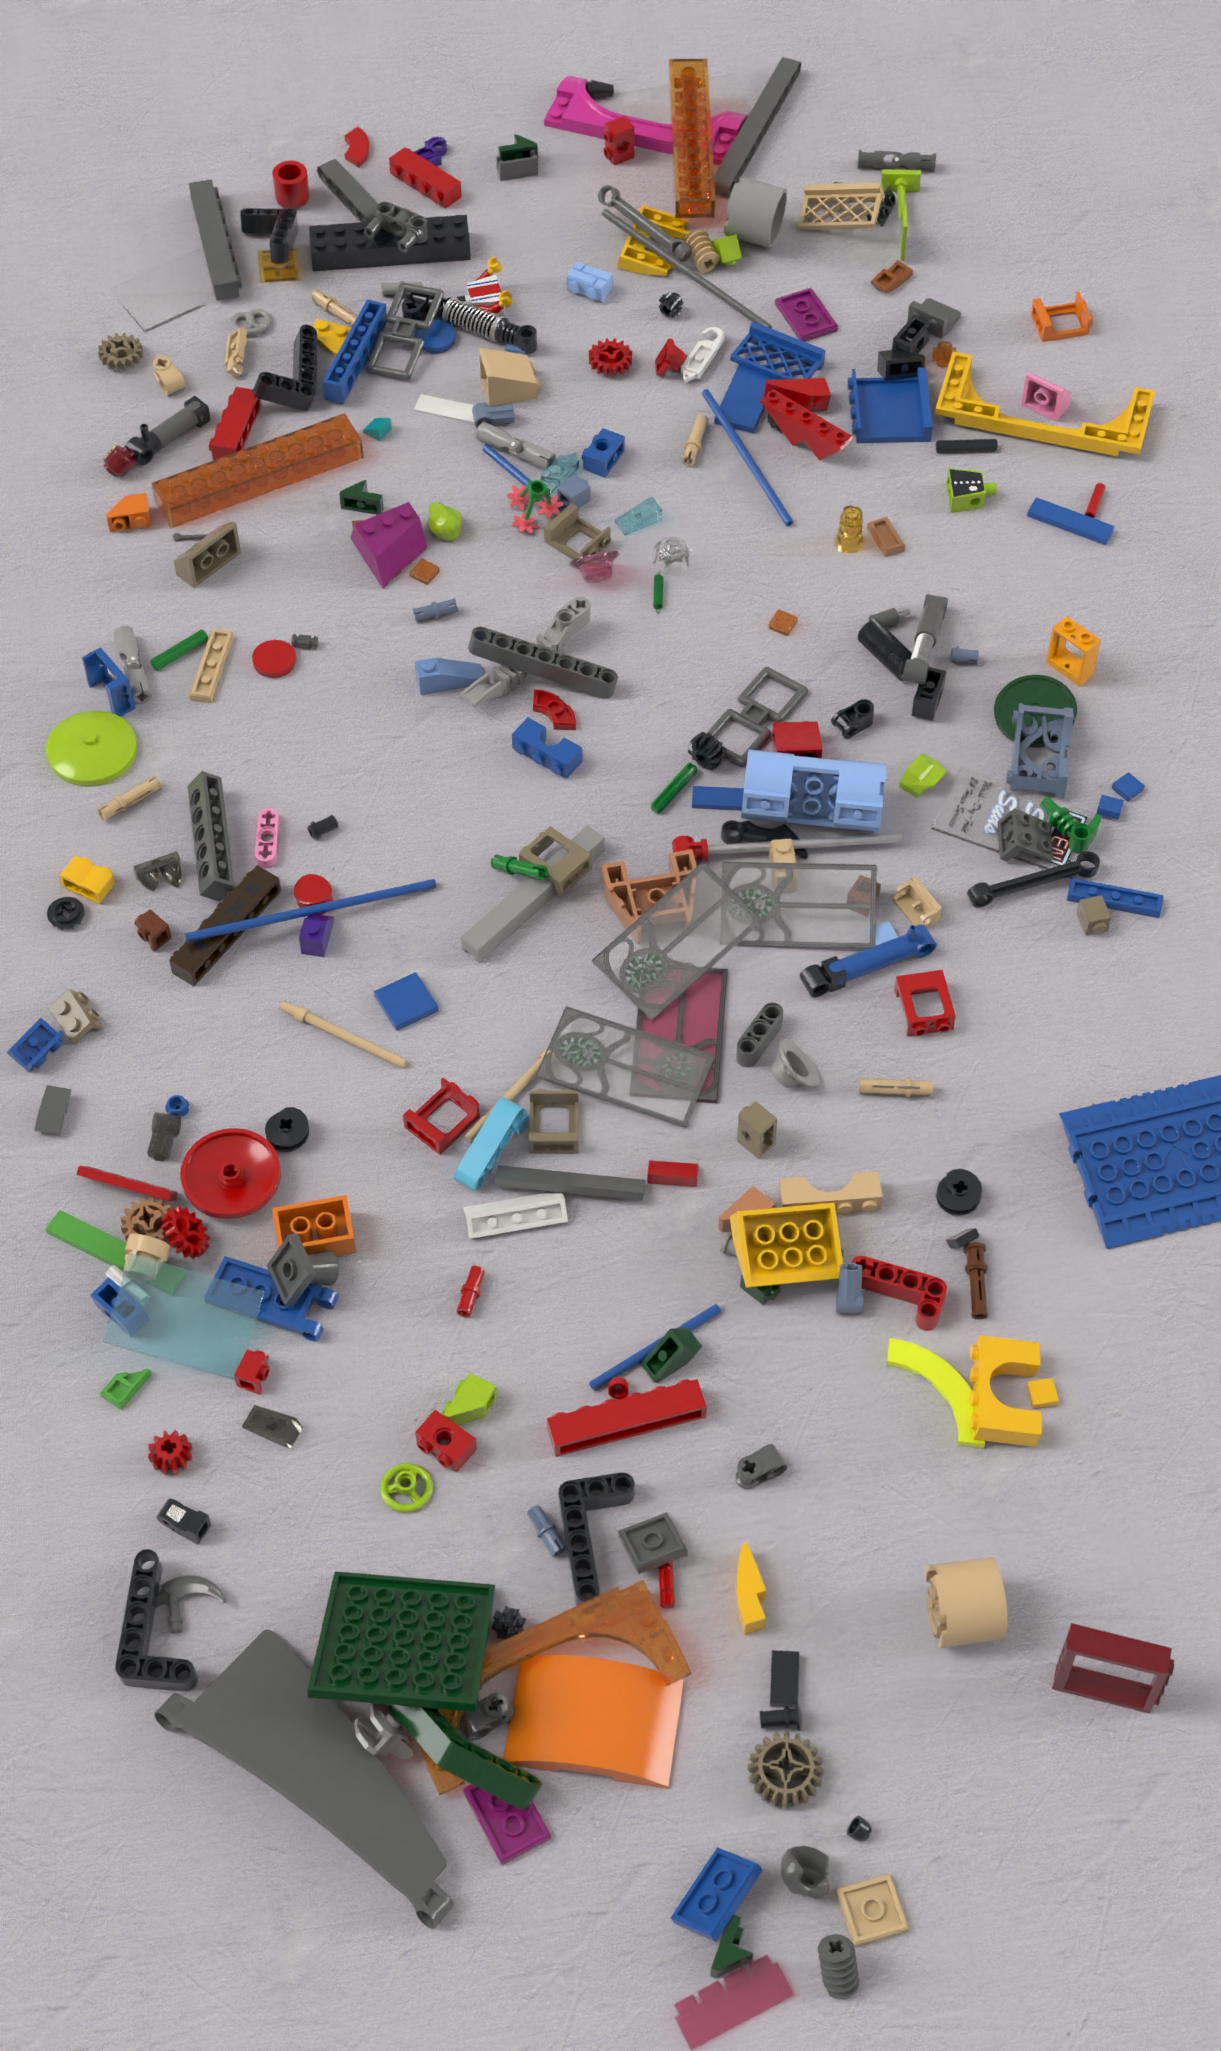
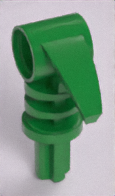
M1044 798L1040 802V807L1051 817L1049 823L1053 827H1057V830L1062 832L1064 837H1070L1068 842L1070 850L1075 853L1087 851L1089 844L1097 835L1101 815L1096 814L1089 825L1079 823L1078 820L1074 819L1073 815L1069 814L1070 811L1067 807L1060 808L1051 798Z

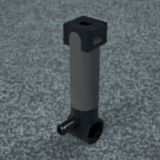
M193 396L184 402L185 408L151 431H149L147 424H141L140 431L142 437H132L126 443V446L134 452V460L140 465H146L152 460L156 452L193 427L198 426L201 428L210 422L208 405L198 397Z

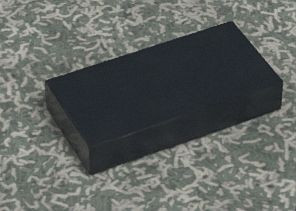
M772 1650L770 1706H789L795 1708V1703H798L799 1652Z

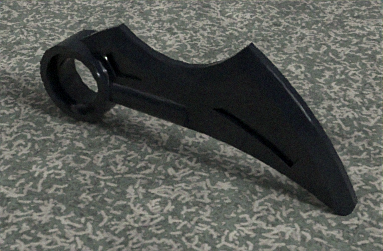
M730 820L726 821L721 829V839L726 844H738L743 839L754 842H769L780 839L800 840L785 824L777 828L766 829L756 826L749 820L742 822ZM736 830L739 834L731 836L727 834V831ZM805 848L794 849L795 854L803 859L808 858Z

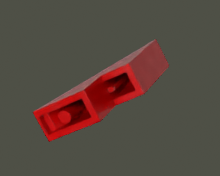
M774 389L769 391L760 401L792 446L805 441L818 460L841 451L853 439L852 435Z

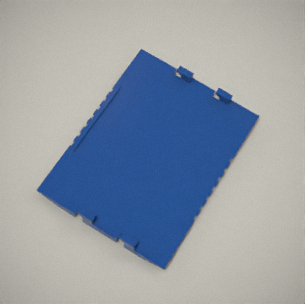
M1221 1075L1189 1082V1085L1180 1084L1176 1088L1168 1087L1163 1091L1159 1089L1155 1090L1154 1093H1142V1096L1134 1095L1129 1099L1126 1097L1121 1098L1117 1102L1113 1100L1059 1113L1070 1144L1068 1147L1073 1164H1077L1085 1186L1084 1195L1088 1207L1093 1209L1106 1249L1162 1236L1163 1233L1171 1234L1175 1233L1176 1230H1187L1188 1227L1195 1228L1200 1224L1207 1225L1212 1221L1215 1223L1221 1221Z

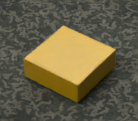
M1053 1378L1027 1382L1026 1386L1033 1409L1058 1405L1059 1399Z

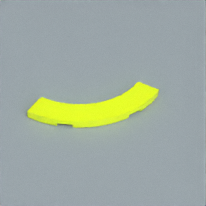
M889 1338L887 1365L899 1367L917 1375L920 1374L929 1380L944 1399L948 1401L953 1410L957 1425L958 1445L984 1448L985 1441L975 1440L974 1429H970V1417L974 1413V1406H970V1393L972 1390L963 1377L949 1363L933 1352L910 1342Z

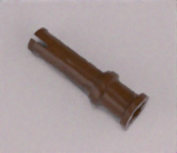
M972 1242L966 1244L963 1248L967 1256L965 1272L969 1275L971 1316L974 1319H985L988 1316L985 1274L988 1270V1265L985 1263L984 1258L986 1245L980 1242Z

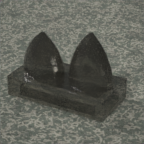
M176 851L133 866V873L136 880H139L144 887L151 891H155L159 882L158 873L160 872L168 883L178 888L182 878L181 859Z

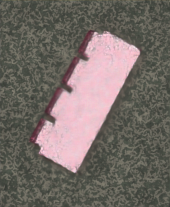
M765 1955L748 1964L753 1974L749 1977L744 1967L725 1976L723 1980L728 1989L724 1990L720 1982L716 1981L697 1991L702 2003L698 2004L692 1994L674 2004L679 2014L675 2017V2020L691 2051L794 1995L777 1962L772 1965L769 1957Z

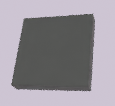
M667 1512L618 1531L619 1538L638 1574L688 1555L687 1548Z

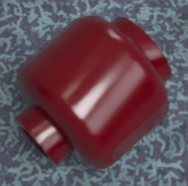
M115 445L104 457V468L114 477L117 475L125 476L135 465L134 452L127 446Z

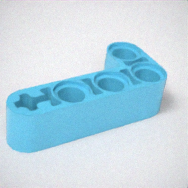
M504 1097L500 1098L457 1167L454 1180L474 1191H478L514 1132L521 1134L526 1128L530 1118L527 1111Z

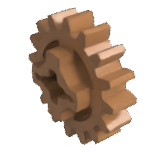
M142 1197L140 1198V1204H136L133 1201L131 1202L132 1209H124L125 1216H122L120 1219L122 1223L121 1230L126 1241L130 1234H141L165 1242L164 1235L167 1233L161 1229V1226L164 1225L161 1220L171 1210V1206L169 1204L164 1205L163 1199L156 1203L154 1197H150L149 1202H145V1199ZM146 1219H149L150 1227L147 1226Z

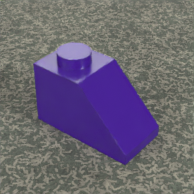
M315 914L304 918L299 935L301 954L325 957L334 923V916Z

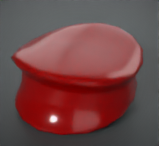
M304 875L294 886V896L299 908L333 901L331 885L320 875Z

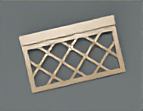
M881 182L805 184V199L798 224L799 230L875 228L881 202H884L885 197ZM857 202L850 208L846 206L847 203ZM867 202H875L870 207L865 205ZM829 203H837L832 208L827 206ZM809 204H818L812 209L809 207ZM843 207L846 211L837 216L834 212ZM862 207L864 211L856 215L854 211ZM824 208L826 212L818 216L816 212ZM868 214L872 216L871 221L861 220ZM830 215L835 218L830 222L823 221ZM848 215L853 217L849 222L842 221ZM813 216L815 218L811 223H805V220Z

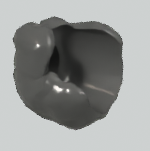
M796 1846L787 1849L781 1860V1875L790 1892L813 1899H822L829 1890L827 1875L830 1872L828 1855L809 1846Z

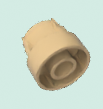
M130 1234L124 1250L126 1253L124 1260L126 1262L123 1273L138 1280L154 1282L160 1266L166 1264L171 1248L170 1245L150 1236Z

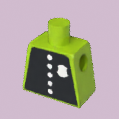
M948 468L946 485L951 513L982 508L985 496L996 495V483H984L981 471Z

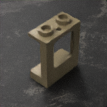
M571 503L544 527V542L581 566H584L589 561H592L602 549L609 546L611 542V527L608 526L603 531H600L578 517V507ZM578 532H582L593 539L580 550V554L565 545Z
M551 826L544 832L539 833L536 839L528 846L523 847L519 853V860L547 867L548 875L546 878L553 882L554 892L559 896L565 894L592 869L591 854ZM555 841L567 849L569 853L557 864L550 866L538 858V856Z
M538 1089L530 1091L529 1154H578V1091L563 1089L561 1091ZM542 1108H567L569 1110L568 1133H540V1110Z

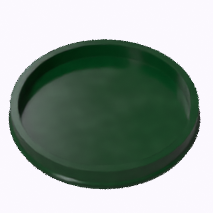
M1027 675L1011 681L1000 691L994 704V716L997 726L1002 734L1012 742H1014L1016 724H1012L1013 711H1018L1019 703L1057 709L1073 708V725L1077 716V703L1070 689L1059 680L1045 675ZM1025 714L1024 723L1027 727L1032 726V718L1037 721L1038 728L1041 726V715ZM1046 716L1047 723L1062 719L1061 717ZM1022 733L1020 736V744L1027 737L1024 736ZM1047 733L1048 739L1051 743H1056L1058 741V738L1056 736H1053L1050 739V733ZM1042 736L1029 747H1045Z

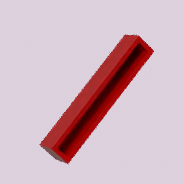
M685 1379L679 1381L676 1385L668 1387L658 1386L649 1392H636L629 1394L626 1398L618 1400L608 1399L592 1407L588 1405L582 1406L573 1412L556 1413L547 1418V1430L555 1457L706 1418L707 1406L698 1379Z

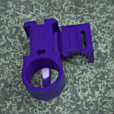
M433 137L425 141V147L414 152L438 167L442 165L441 156L447 153V141L442 137Z

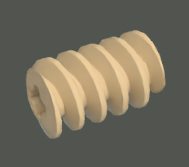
M700 230L688 233L684 237V242L688 243L691 247L692 260L698 271L706 274L717 265L720 259L706 231Z

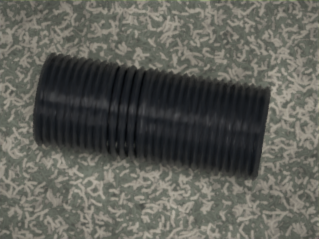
M870 620L860 629L857 640L896 678L903 681L906 660H911L912 652L878 620Z

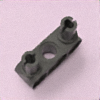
M390 202L378 203L372 221L364 228L365 235L371 239L381 229L403 237L398 242V248L402 252H407L414 243H423L428 239L427 219Z

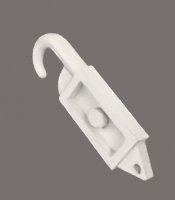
M709 327L702 332L703 335L716 333L718 336L715 341H699L681 366L683 383L693 379H700L725 340V334L720 328Z

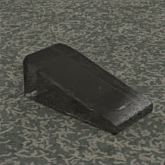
M257 1405L253 1406L242 1425L244 1429L287 1448H292L302 1431V1426L297 1418Z

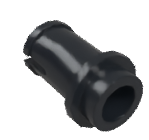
M330 815L316 823L314 821L311 822L307 829L313 839H319L322 834L337 829L338 823L336 818Z

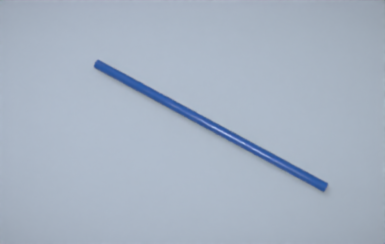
M435 879L188 932L185 933L187 942L433 889L436 888Z

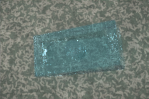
M651 497L616 518L615 523L624 535H628L662 521V509L655 499Z

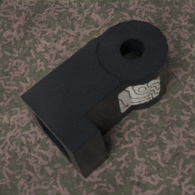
M171 1498L166 1501L156 1516L157 1520L164 1526L199 1545L211 1527L208 1514L200 1510L198 1512Z

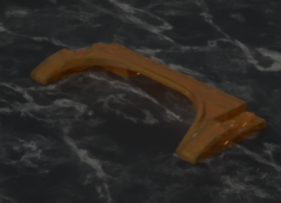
M642 1580L621 1591L616 1587L487 1648L480 1690L483 1689L482 1686L501 1672L553 1647L577 1639H581L582 1642L589 1638L611 1639L635 1648L654 1664L666 1686L691 1675V1670L669 1624L664 1620L645 1582ZM438 1709L458 1732L459 1723L464 1711ZM414 1739L439 1796L465 1784L463 1779L440 1768Z

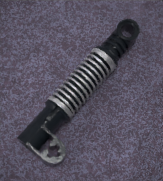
M410 293L401 305L403 318L425 321L434 297ZM451 297L443 298L436 317L452 326L455 325V327L470 331L476 335L478 334L483 338L486 337L491 341L493 340L498 343L503 341L511 345L514 344L520 350L525 351V354L534 353L538 348L537 331L532 325H516L509 322L503 316Z

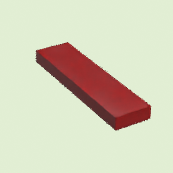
M78 1166L76 1175L166 1201L177 1200V1191L90 1166Z

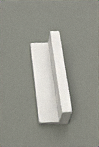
M548 1192L463 1207L469 1239L568 1222L565 1199L561 1192Z

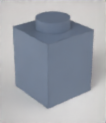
M574 475L557 487L558 502H563V507L565 508L573 503L579 509L590 501L591 488L589 483Z

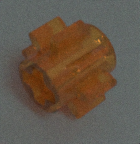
M939 342L937 348H932V361H936L939 367H948L952 352H956L957 348L953 347L950 342Z

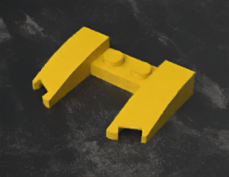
M641 205L639 212L671 237L684 239L691 232L684 229V226H687L689 223L687 219ZM635 223L632 227L650 239L651 236ZM628 235L617 268L629 272L666 276L668 270L675 268L657 254L646 251V246Z

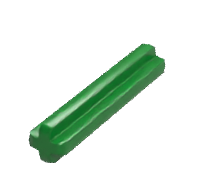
M201 629L152 658L150 660L151 666L157 671L208 641L207 633Z
M687 763L653 800L651 803L652 811L659 814L697 773L696 765Z

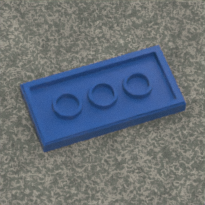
M738 365L720 405L721 410L734 429L754 433L765 409L760 401L763 399L762 395L766 380L777 379ZM715 416L714 424L721 425Z

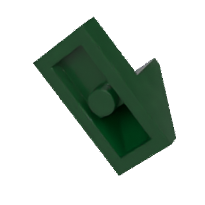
M514 134V144L498 146L499 156H501L503 162L529 158L531 150H535V155L538 158L537 143L517 134Z
M366 480L341 490L339 493L341 509L375 515L383 513V496L381 494L368 493Z
M733 1915L724 1929L711 1967V1977H720L753 1961L752 1952L734 1946V1944L739 1946L744 1932V1928L740 1927L741 1917Z

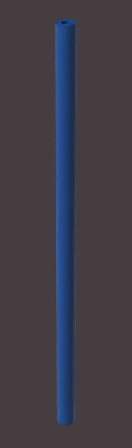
M708 389L703 390L702 396L787 527L793 524L792 518L710 391Z

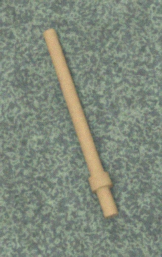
M284 1000L279 1006V1009L293 1015L294 1019L302 1023L308 1022L401 1068H404L407 1064L406 1059L311 1014L310 1010L302 1006L296 1007Z
M544 1050L538 1056L539 1060L503 1097L512 1101L536 1077L545 1055L551 1052ZM554 1050L551 1057V1064L555 1061ZM494 1106L464 1135V1139L467 1142L471 1143L476 1138Z

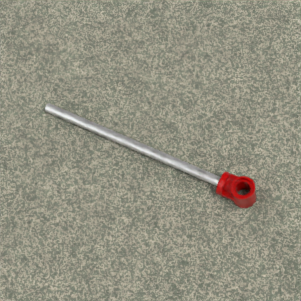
M902 833L793 840L794 849L894 843L902 842ZM683 835L676 837L672 841L673 853L693 850L695 861L701 859L702 862H708L709 854L770 851L771 841L708 845L707 839L695 842L692 837Z

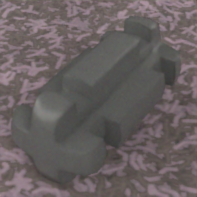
M292 635L291 644L293 647L298 645L300 648H311L312 646L313 649H317V636L311 638V635Z

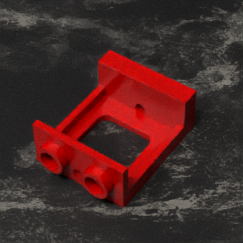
M943 970L896 976L894 990L896 997L901 999L907 1022V1036H923L928 1033H945L949 1030H954L956 1015ZM938 991L944 1013L935 1016L918 1017L911 995Z
M445 1078L441 1079V1089L416 1112L409 1109L403 1114L404 1128L439 1155L480 1118L478 1101L473 1096L464 1094L456 1083L449 1082ZM450 1100L464 1110L467 1115L449 1133H443L428 1122L427 1118L445 1101Z

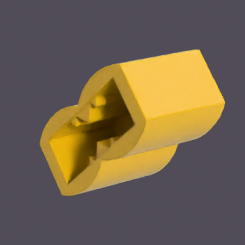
M74 856L59 875L61 886L75 894H81L86 899L98 904L103 901L115 885L114 875L109 868L94 865L86 857Z

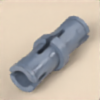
M455 598L439 603L434 601L431 602V605L413 608L416 622L433 617L438 619L441 615L458 612Z

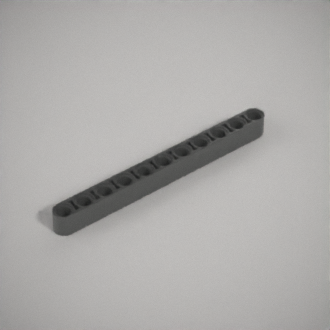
M786 57L781 58L711 182L710 192L726 197L731 196L735 183H738L739 177H742L797 80L801 70V61Z

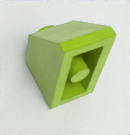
M737 234L711 241L720 258L717 264L724 263L725 267L737 264L736 260L742 258Z

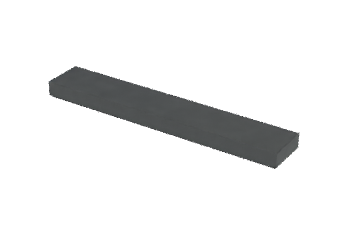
M498 1165L495 1176V1186L641 1201L643 1200L646 1181L643 1179Z

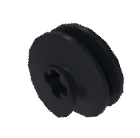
M294 1107L284 1108L271 1116L265 1126L266 1139L277 1151L292 1152L299 1149L306 1143L309 1136V1125L306 1115L300 1109Z
M960 1168L949 1171L937 1187L936 1200L943 1211L951 1215L962 1216L970 1214L978 1207L981 1201V1182L976 1175L968 1170Z

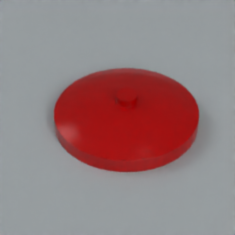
M228 1128L205 1135L188 1150L181 1165L180 1178L186 1198L197 1210L214 1218L237 1219L257 1212L272 1199L280 1184L281 1167L277 1152L264 1137L250 1130Z

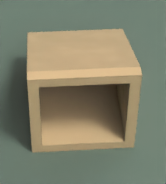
M479 348L480 379L490 407L537 399V390L540 389L539 378L534 376V363H530L528 355Z

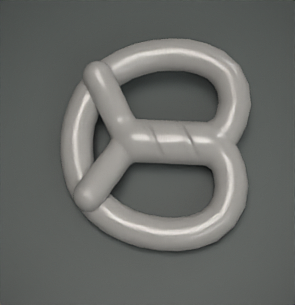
M262 309L239 312L231 318V326L235 331L240 327L237 324V320L246 318L248 324L245 327L247 335L261 332L266 333L271 322L269 313ZM254 316H263L265 319L262 325L256 324Z

